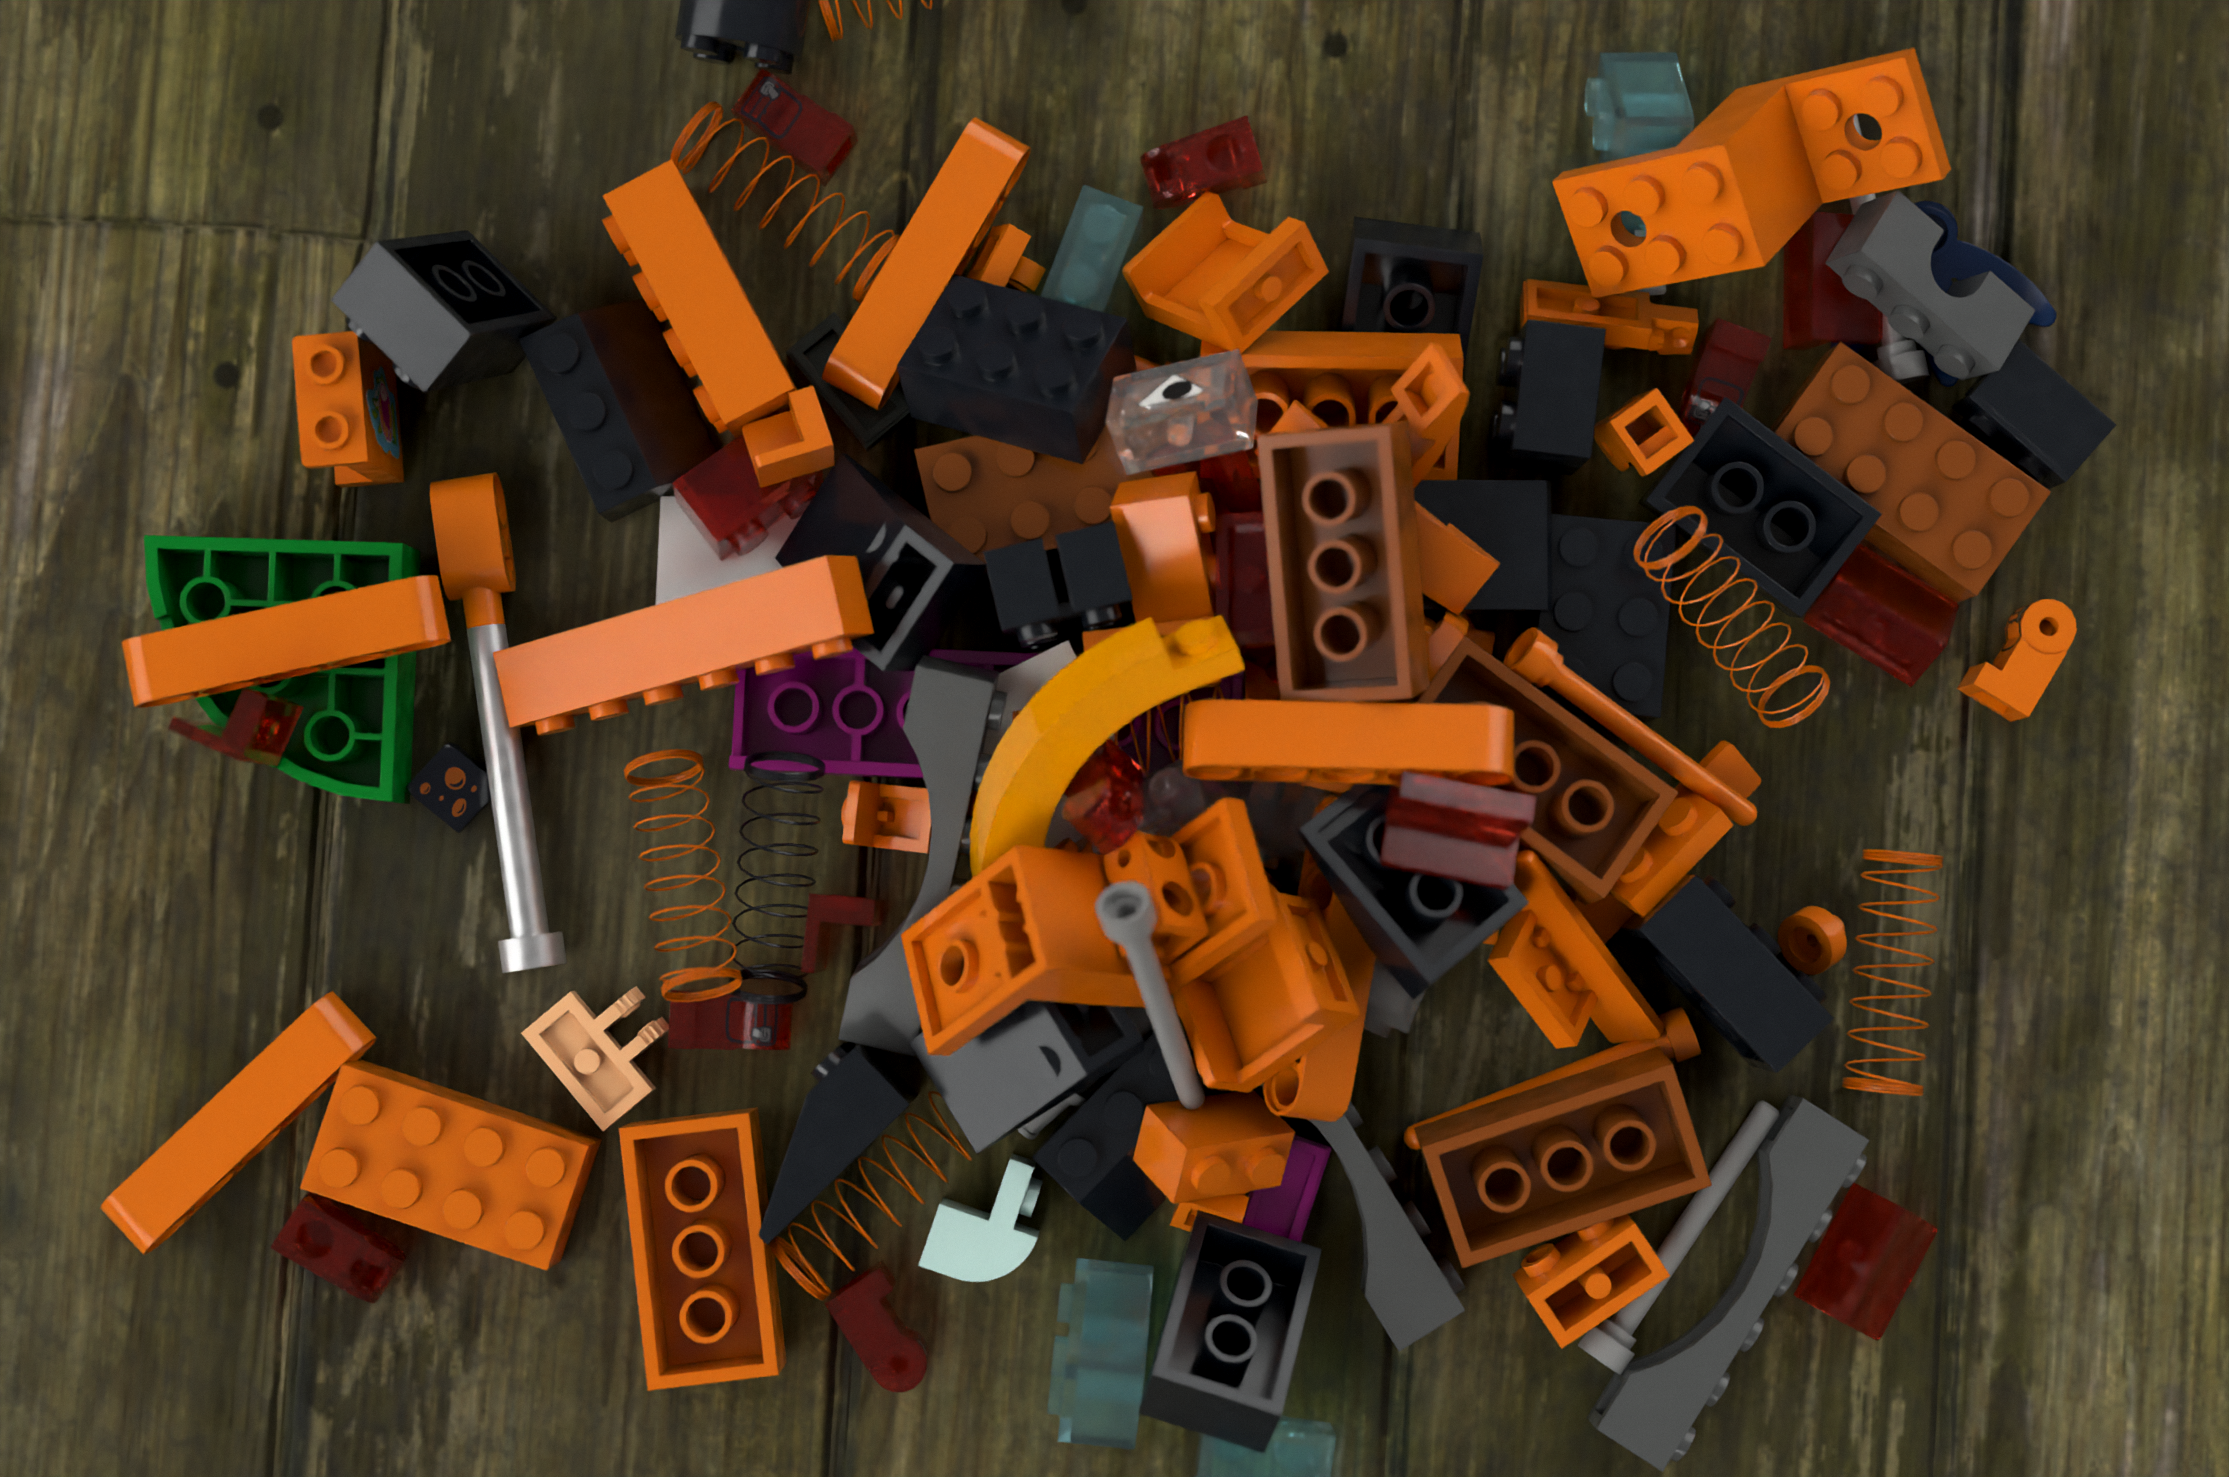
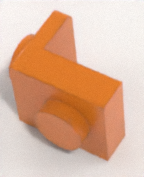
M858 780L850 781L848 795L841 810V821L844 827L842 840L844 844L929 854L932 826L929 794L926 788L879 784Z

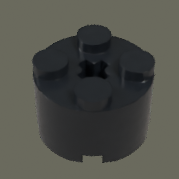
M680 0L675 38L681 41V49L693 52V58L700 61L730 65L732 54L742 55L746 60L755 62L754 68L777 74H792L793 62L802 60L811 0Z

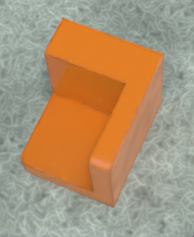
M814 386L788 393L790 411L750 422L742 427L743 437L760 488L835 466L834 444Z

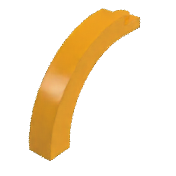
M1222 615L1208 620H1196L1186 623L1176 632L1161 638L1152 618H1147L1118 631L1089 648L1062 668L1032 697L1013 720L997 745L980 784L974 804L970 829V867L972 879L1015 845L1044 848L1053 813L1064 790L1089 756L1115 731L1134 717L1163 701L1245 669L1238 647Z

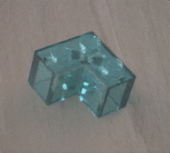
M1676 52L1600 53L1597 78H1588L1585 90L1587 117L1594 116L1593 146L1594 150H1600L1599 163L1676 147L1693 131L1695 118ZM1630 211L1621 212V220L1627 230H1646L1645 223L1639 216Z
M1077 1258L1074 1284L1061 1283L1057 1322L1070 1323L1068 1336L1055 1335L1047 1414L1060 1415L1058 1442L1135 1450L1139 1422L1138 1409L1142 1398L1146 1368L1154 1266Z

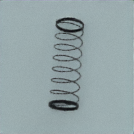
M765 751L754 753L745 758L743 770L750 779L761 784V786L752 788L743 794L741 801L746 809L758 817L742 824L739 833L745 841L755 847L742 853L737 860L741 871L752 878L739 884L734 893L738 901L749 909L743 910L736 915L732 922L735 930L746 938L735 946L737 947L741 943L751 940L776 948L799 949L808 947L811 941L799 935L765 934L749 937L739 931L735 923L740 915L752 910L785 918L809 917L813 915V910L809 907L795 904H767L753 907L740 899L738 891L742 885L756 879L787 887L813 886L816 880L809 876L789 873L755 876L743 869L740 861L742 856L758 849L789 856L816 855L819 850L813 846L795 843H775L760 846L745 838L742 831L745 825L761 818L793 825L819 824L821 819L817 816L803 813L763 815L748 807L745 803V798L752 791L765 787L799 794L821 793L824 790L823 787L802 782L813 781L823 777L826 765L818 758L796 752ZM782 760L808 764L819 769L803 773H787L761 769L751 764L760 761ZM751 775H754V776H756V777H758V778H763V779L772 780V781H781V782H779V783L767 784V783H764V782H762V781L757 780L756 778L752 777ZM800 785L815 787L820 790L800 791L777 786ZM802 816L813 818L818 821L795 822L781 820L773 817ZM768 847H804L813 849L815 852L791 853L769 849ZM799 877L811 880L813 883L788 884L763 878ZM794 907L808 910L810 913L805 915H787L764 911L760 908ZM765 937H792L806 940L808 944L787 946L767 943L757 939ZM733 947L730 952L731 957L734 953ZM734 957L733 961L743 968L739 970L742 974V980L776 979L793 983L803 990L789 995L768 996L745 992L737 988L730 992L733 996L744 1001L766 1005L789 1004L806 997L808 985L802 978L806 977L809 972L804 967L781 963L745 967L736 961ZM781 966L800 969L805 971L806 973L800 976H796L791 973L777 970L753 969L761 967ZM730 977L728 983L734 981L736 978Z

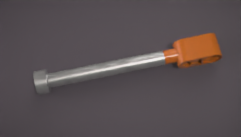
M496 472L434 481L430 484V504L440 574L447 598L450 601L463 600L511 939L498 941L502 973L566 964L563 932L549 933L520 727H509L493 652L509 648L501 593L513 592L516 589L515 564L503 487Z

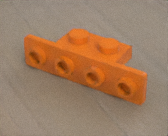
M1726 740L1720 741L1698 763L1746 799L1761 784L1759 775L1736 747ZM1679 783L1674 788L1678 794L1605 899L1584 905L1572 895H1569L1571 901L1604 944L1634 913L1644 918L1734 826L1720 808L1694 793L1682 783Z
M1524 850L1492 856V860L1529 903L1504 925L1488 958V962L1554 1047L1559 1049L1577 1046L1589 1018L1593 1020L1606 1039L1614 1044L1630 1040L1640 1041L1660 1038L1665 1027L1664 1023L1538 855L1532 850Z

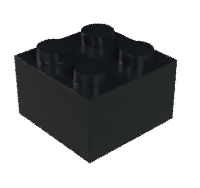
M1528 319L1515 337L1509 336L1506 348L1501 347L1499 352L1495 381L1496 386L1506 387L1504 400H1501L1499 411L1493 410L1488 436V448L1498 449L1496 466L1572 475L1591 458L1606 329Z

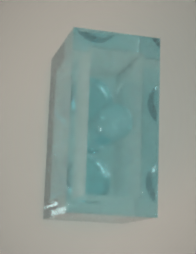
M1083 184L1041 297L1109 313L1123 277L1122 269L1129 261L1143 224L1144 207Z

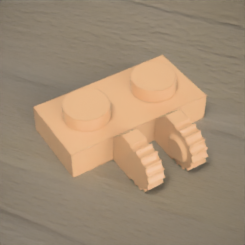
M637 986L629 990L598 1017H596L576 991H570L521 1033L603 1132L656 1089L633 1060L671 1029L663 1017L658 1020H652L623 1048L611 1035L608 1029L622 1018L631 1015L640 1007L643 999L646 998Z

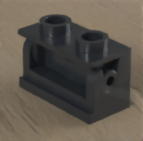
M2020 340L2016 342L1999 371L1979 376L1965 393L1966 397L1957 401L1952 406L1963 416L1961 424L1969 434L1985 445L1995 444L2011 459L2010 463L2047 489L2067 482L2116 426L2111 419Z

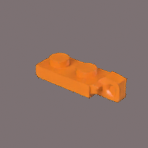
M1527 279V281H1523L1520 295V329L1528 319L1606 329L1605 348L1648 349L1649 351H1657L1660 355L1692 353L1699 326L1698 310L1695 308L1651 303L1648 292L1629 291L1593 298L1591 290L1587 285Z

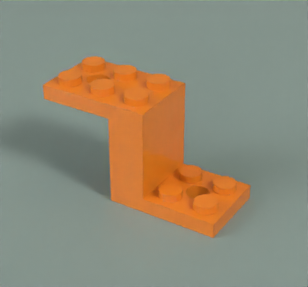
M1910 48L1737 88L1676 147L1563 171L1552 183L1592 296L1597 298L1763 267L1823 203L1943 180L1950 172L1951 167L1915 48ZM1864 113L1874 117L1881 126L1882 138L1880 140H1868L1862 137L1854 126V115ZM1630 211L1639 216L1645 223L1646 236L1640 237L1631 234L1622 223L1621 212Z
M1223 797L1171 836V838L1179 843L1183 851L1209 933L1168 965H1160L1170 996L1278 922L1244 800ZM1015 845L901 934L928 1055L950 1056L1026 1000L1146 1008L1129 959L1121 958L1117 942L1105 935L1096 912V902L1104 890L1114 885L1105 874V855ZM1210 884H1212L1211 895L1206 903L1204 894L1209 889Z

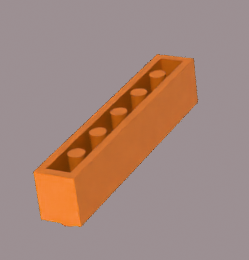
M826 555L493 652L509 727L536 726L537 735L543 736L575 728L574 717L589 713L591 721L625 715L629 713L627 702L644 698L645 706L684 698L682 687L699 682L701 691L730 686L739 683L737 671L755 667L757 675L788 670L796 667L794 656L812 651L815 660L846 654L853 651L852 639L874 634L857 556Z

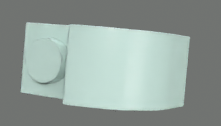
M1013 1153L1011 1154L991 1214L943 1197L938 1206L918 1266L969 1282L997 1279L1017 1268L1032 1251L1039 1234L1037 1229L1016 1223L1018 1214L1031 1218L1043 1183L1042 1180L1031 1177L1036 1161Z

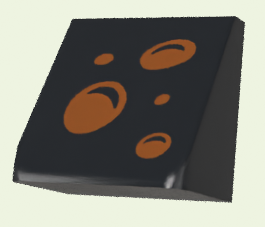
M452 742L445 744L405 787L415 799L458 833H461L491 801L487 771L459 744Z

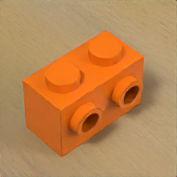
M1196 471L1120 482L1110 505V510L1133 599L1132 607L1136 623L1150 617L1154 624L1213 617L1221 593L1228 591V571L1223 553H1213L1209 532H1215L1216 529L1214 503L1209 492H1200Z
M1254 1090L1249 1093L1238 1091L1205 1096L1204 1103L1194 1110L1183 1107L1179 1100L1146 1105L1133 1161L1173 1204L1192 1203L1200 1199L1229 1194H1245L1253 1190L1281 1185L1295 1131L1279 1115L1271 1112L1265 1101Z
M1628 1214L1577 1230L1556 1245L1547 1243L1537 1247L1522 1260V1268L1511 1274L1561 1349L1670 1276L1636 1223Z

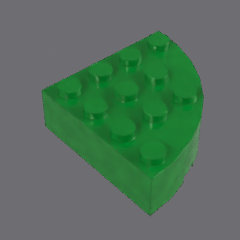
M144 535L146 586L154 618L159 620L162 631L420 576L421 551L404 543ZM416 651L195 698L211 721L245 751L296 780L341 796L410 804V793L405 787L411 781Z

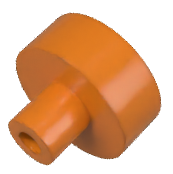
M1807 906L1787 917L1781 923L1778 930V943L1782 949L1783 956L1791 966L1798 971H1803L1805 974H1820L1838 963L1845 955L1847 939L1844 923L1838 916L1831 914L1821 907Z

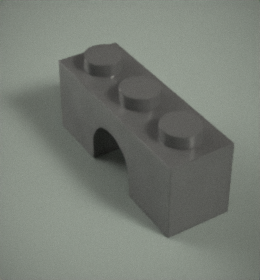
M1899 190L1861 204L1825 264L1842 278L1843 285L1851 293L1860 298L1867 299L1887 316L1890 326L1896 332L1913 339L1934 357L1937 367L1946 374L1963 381L1999 371L2034 314L2035 309L1991 271L1954 282L1947 293H1945L1935 282L1931 271L1932 251L1944 230Z

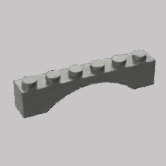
M923 655L916 665L903 730L918 757L929 794L932 834L928 868L920 893L906 918L884 943L864 957L857 965L850 980L839 1040L910 1056L915 1055L909 1042L923 1031L901 934L967 883V879L956 877L961 853L970 855L972 816L969 814L974 791H979L983 775L993 756L983 753L987 730H1000L1008 694L1007 692L996 690L1000 674L998 671Z
M1350 1101L1344 1115L1335 1122L1309 1121L1318 1128L1334 1149L1352 1185L1361 1219L1363 1261L1359 1288L1400 1352L1464 1312L1465 1309L1456 1294L1466 1289L1446 1255L1434 1261L1422 1239L1432 1232L1412 1200L1400 1206L1387 1185L1398 1177L1378 1145L1366 1151L1353 1130L1363 1124V1121Z
M1792 1094L1788 1095L1779 1109L1780 1116L1756 1150L1759 1173L1757 1217L1748 1250L1732 1283L1712 1309L1682 1336L1650 1354L1631 1360L1621 1376L1614 1373L1587 1416L1589 1422L1598 1431L1662 1472L1670 1459L1678 1462L1688 1451L1696 1434V1429L1692 1427L1695 1419L1704 1405L1712 1407L1723 1395L1730 1380V1374L1726 1370L1738 1350L1746 1352L1755 1343L1764 1326V1319L1760 1317L1773 1295L1781 1297L1788 1290L1798 1272L1799 1266L1794 1262L1807 1240L1813 1243L1823 1234L1833 1214V1211L1828 1208L1841 1186L1848 1188L1855 1182L1865 1166L1867 1156L1862 1152L1870 1140L1804 1098Z

